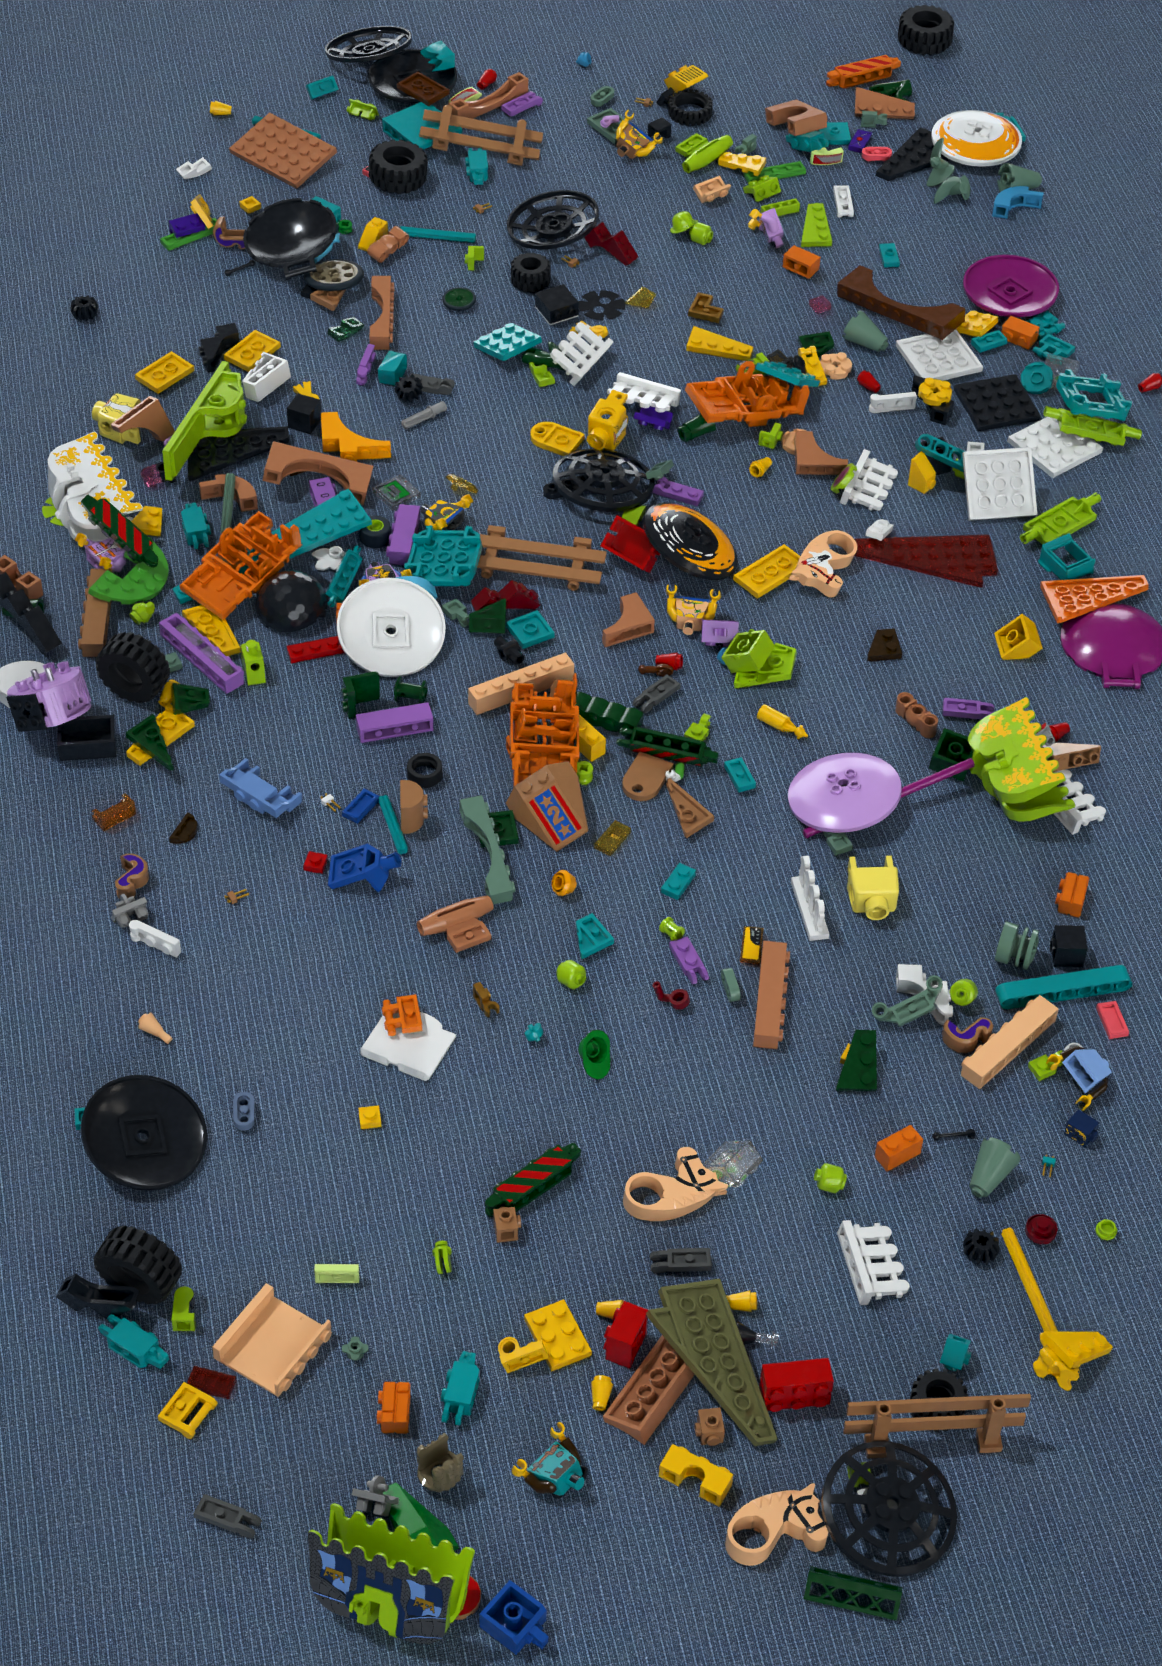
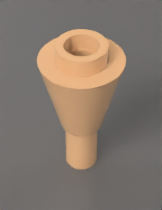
M152 1013L144 1014L140 1017L138 1029L159 1037L166 1044L171 1042L172 1037L163 1030Z

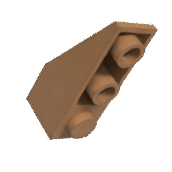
M1054 743L1051 746H1042V748L1050 747L1053 750L1052 756L1047 760H1057L1059 763V767L1053 772L1099 763L1100 745Z

